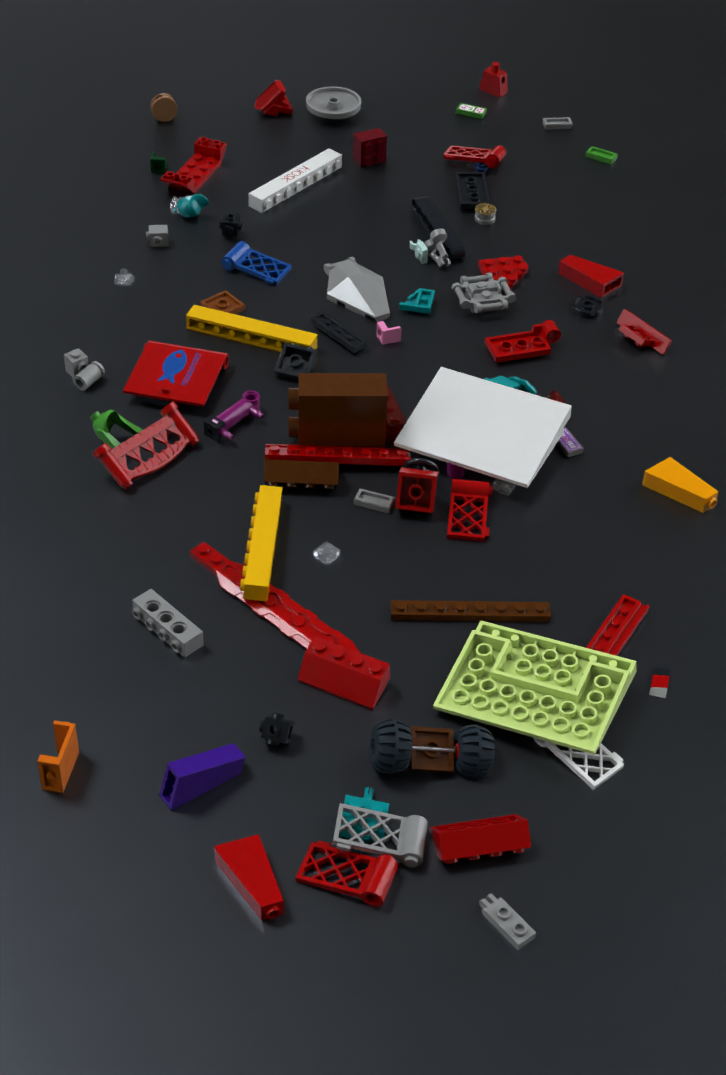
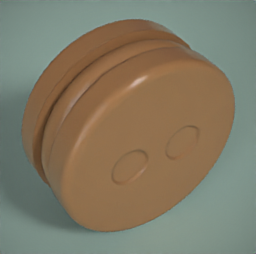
M161 93L156 95L150 104L153 116L160 122H169L177 115V104L169 94Z

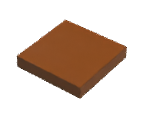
M226 290L200 301V306L231 314H238L246 310L245 304Z

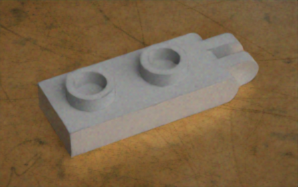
M490 893L486 896V899L483 898L479 901L480 906L483 908L482 914L517 950L535 939L536 932L501 897L497 899Z

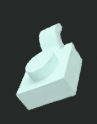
M417 240V244L410 241L409 248L415 250L416 258L419 259L421 264L427 263L428 248L424 242Z

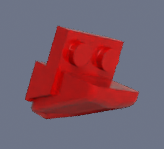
M280 80L274 81L256 99L254 109L273 116H277L279 112L290 115L293 112V108L285 96L286 89Z

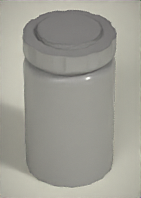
M93 361L73 377V383L79 390L84 391L105 374V369L101 363Z

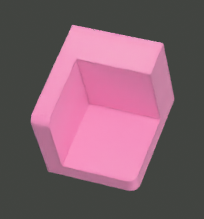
M384 321L377 322L376 336L382 345L401 341L402 329L400 326L387 328Z

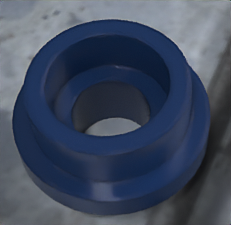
M477 162L474 164L475 172L486 173L488 166L486 163Z

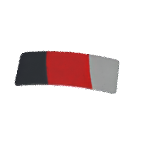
M654 667L649 695L666 698L670 670Z

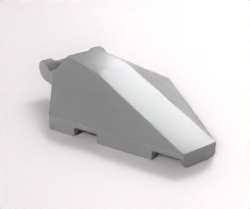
M353 256L337 263L324 264V271L329 276L328 300L336 304L341 302L345 304V308L363 317L371 316L377 322L390 317L382 276L357 264Z

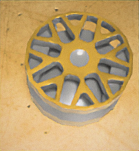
M482 203L475 207V221L477 223L490 225L495 222L496 207L494 205Z

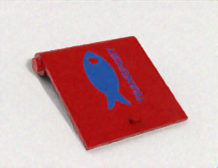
M149 340L144 345L143 352L123 389V393L204 407L220 371L226 370L228 367L229 354Z

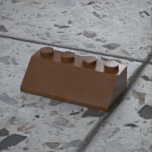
M267 459L264 461V483H268V486L279 487V483L296 488L297 484H304L305 488H316V485H323V489H334V486H338L339 463Z

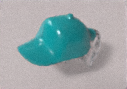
M201 194L187 195L179 198L173 196L170 210L173 214L179 213L183 217L193 218L198 216L201 210L209 205V200Z

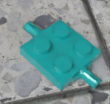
M369 787L364 789L363 798L345 795L344 804L388 813L390 803L372 800L374 789L371 787L369 794ZM342 813L347 822L355 819L352 813ZM368 817L364 819L369 827L377 824L374 818ZM360 823L351 826L357 835L365 831ZM382 828L373 831L379 839L384 837L385 831ZM347 830L339 833L341 837L352 838ZM369 834L361 838L364 843L375 842Z

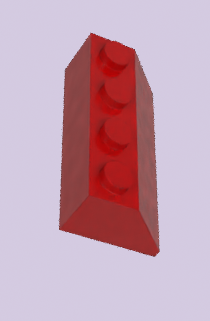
M317 636L313 637L305 651L298 675V681L371 710L374 709L391 678L390 664Z
M517 814L429 827L437 857L445 863H456L458 858L467 857V860L480 859V855L489 854L490 857L503 855L502 852L510 850L511 853H521L525 851L524 848L531 847L528 820Z

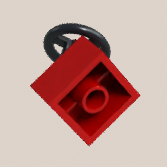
M414 458L403 464V468L401 467L399 471L395 509L433 513L439 468L435 463L427 459ZM412 464H418L416 468H408ZM424 465L431 467L433 471L427 470Z

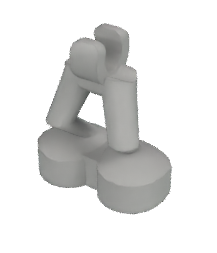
M436 229L430 233L431 238L425 241L424 244L428 248L429 257L439 267H442L444 264L445 267H449L451 262L442 245L447 238L445 229Z

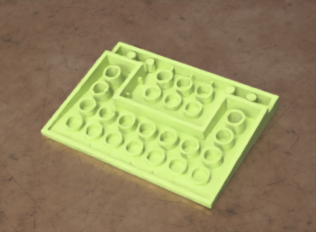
M480 621L476 630H472L433 704V709L595 755L636 674V661Z

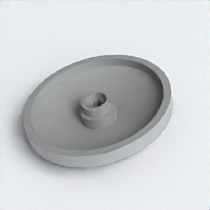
M322 87L311 91L307 95L306 108L312 114L322 118L342 119L353 116L360 111L361 97L356 92L347 88Z

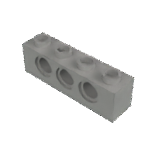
M149 589L132 600V613L134 617L138 620L140 619L149 630H153L162 641H166L176 653H180L185 658L204 646L203 631L154 590Z

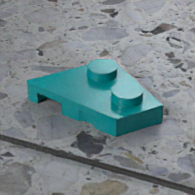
M417 289L414 294L407 297L405 303L400 302L399 310L430 314L435 290Z

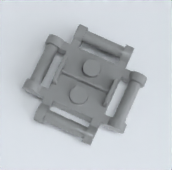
M492 273L472 277L460 276V283H454L451 287L460 300L461 308H470L472 313L508 309V303H513L516 300V295L511 292L507 279L500 277L498 280H494ZM502 289L506 294L505 296H503L501 293Z

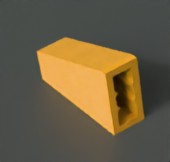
M671 457L644 472L643 486L703 513L708 509L714 508L717 504L719 491Z

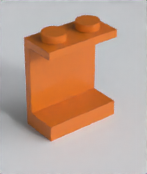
M54 720L53 729L56 749L59 755L54 757L40 754L37 763L42 790L63 793L78 757L79 746L76 724Z

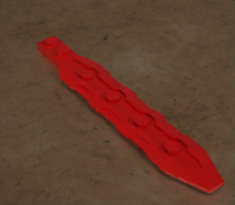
M206 542L190 550V557L215 574L222 589L233 597L240 599L252 608L254 613L267 619L279 628L281 633L288 638L294 639L307 649L313 637L317 636L360 653L353 641L338 630L329 627L318 619L316 614L309 609L303 608L292 600L287 593L277 589L272 584L269 585L267 601L243 599L244 591H240L241 579H245L242 578L243 566L247 565L230 561Z

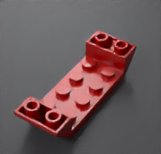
M200 137L194 143V155L177 173L167 171L160 178V181L168 187L195 194L221 166L227 143L208 139L207 137Z

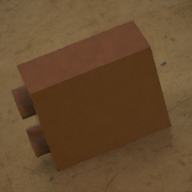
M299 373L298 388H289V410H298V416H289V438H298V445L385 448L388 400L386 373Z

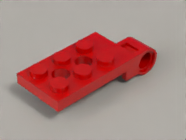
M547 320L542 324L532 325V331L485 338V345L496 363L551 354L549 344L557 342L561 337V332L554 321Z

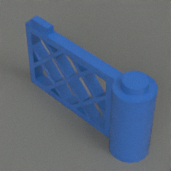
M239 241L221 260L225 269L233 270L236 268L263 279L264 282L271 285H277L292 270V265L252 250L244 241Z

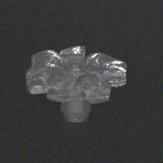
M121 269V274H115L114 283L129 286L135 278L132 273L127 274L126 269Z

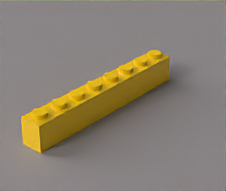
M193 305L186 314V329L279 352H281L284 343H294L298 346L317 349L318 334L198 305Z
M260 485L259 492H255L254 503L256 504H253V515L255 516H251V527L253 528L249 529V540L247 541L246 550L249 553H245L244 565L247 566H243L242 578L245 579H241L240 591H244L243 599L267 601L283 487Z

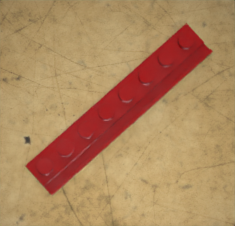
M266 444L265 459L403 466L406 461L411 459L409 450L399 448Z
M623 594L586 648L618 656L647 614L650 605L647 604L645 606L641 604V601Z

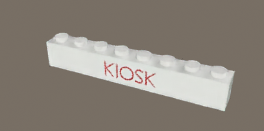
M327 149L249 193V207L261 213L265 212L342 168V154Z

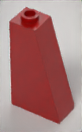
M569 255L559 262L558 274L600 298L622 286L624 276L622 271L573 255Z
M259 834L214 846L216 864L261 921L274 919L284 914V900Z

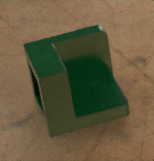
M152 151L150 158L151 172L166 173L168 165L166 157L156 156L155 151Z

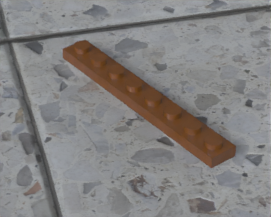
M391 600L390 602L391 620L550 622L551 619L549 602Z

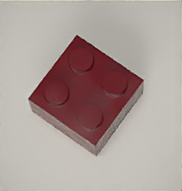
M380 128L353 134V160L360 168L386 162L387 135Z

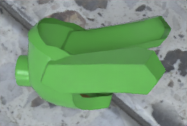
M108 410L102 414L96 411L90 416V419L93 421L95 434L100 440L107 443L111 449L121 444L110 434L114 424L132 435H136L143 430L114 410Z

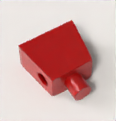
M493 62L492 66L484 70L479 90L501 98L508 93L507 73L500 69L499 62Z

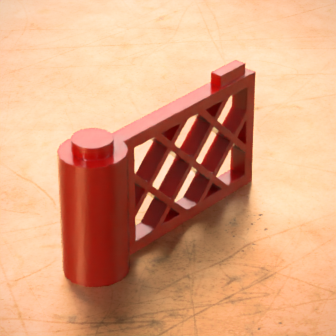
M500 145L495 146L493 150L450 146L443 154V159L486 163L489 168H496L506 156V150Z
M452 479L447 538L485 542V538L489 539L490 528L486 527L488 497H492L493 486H489V482ZM454 500H462L465 503L458 506ZM484 502V505L477 508L473 503ZM468 506L474 510L469 514L463 510ZM458 512L464 516L459 520L453 516ZM476 514L482 518L477 522L472 518ZM466 520L472 524L468 528L462 524ZM457 526L462 530L459 533L451 532ZM477 528L481 535L473 534L471 531Z
M318 840L317 843H311L295 879L296 882L361 898L368 905L380 907L383 905L394 879L398 863L391 855H380L375 858L331 847V843ZM315 851L326 855L316 861L312 857ZM339 857L346 858L347 862L338 866L333 861ZM330 862L333 868L321 872L318 866ZM361 862L369 864L366 869L359 872L355 865ZM351 867L354 874L343 878L340 871ZM313 868L318 873L312 877L304 876L306 871ZM337 874L338 881L333 883L326 881V877ZM356 879L359 880V889L348 887L347 883Z

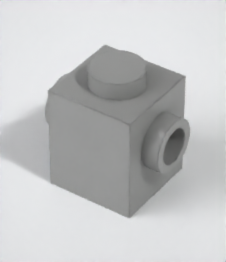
M149 225V231H146V241L150 242V247L169 246L167 225Z
M79 348L64 354L65 371L72 377L89 365L88 356Z

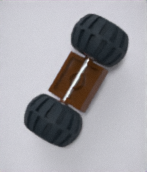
M387 719L378 722L372 729L369 756L372 766L379 772L386 774L399 773L409 765V771L452 774L455 770L458 774L469 778H480L489 774L495 758V742L492 733L479 725L464 726L456 731L453 738V729L417 726L409 728L402 721Z

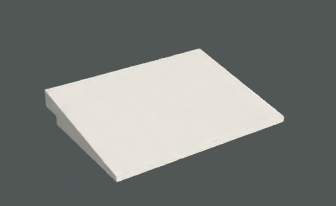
M440 367L396 438L394 446L528 488L564 433V426L571 417L572 406Z

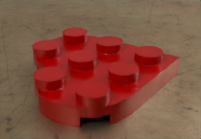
M519 255L478 260V267L482 275L492 273L494 280L505 277L510 290L518 283V279H522L528 273V264Z

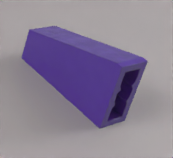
M232 743L167 763L159 796L170 810L176 809L241 774L246 757Z

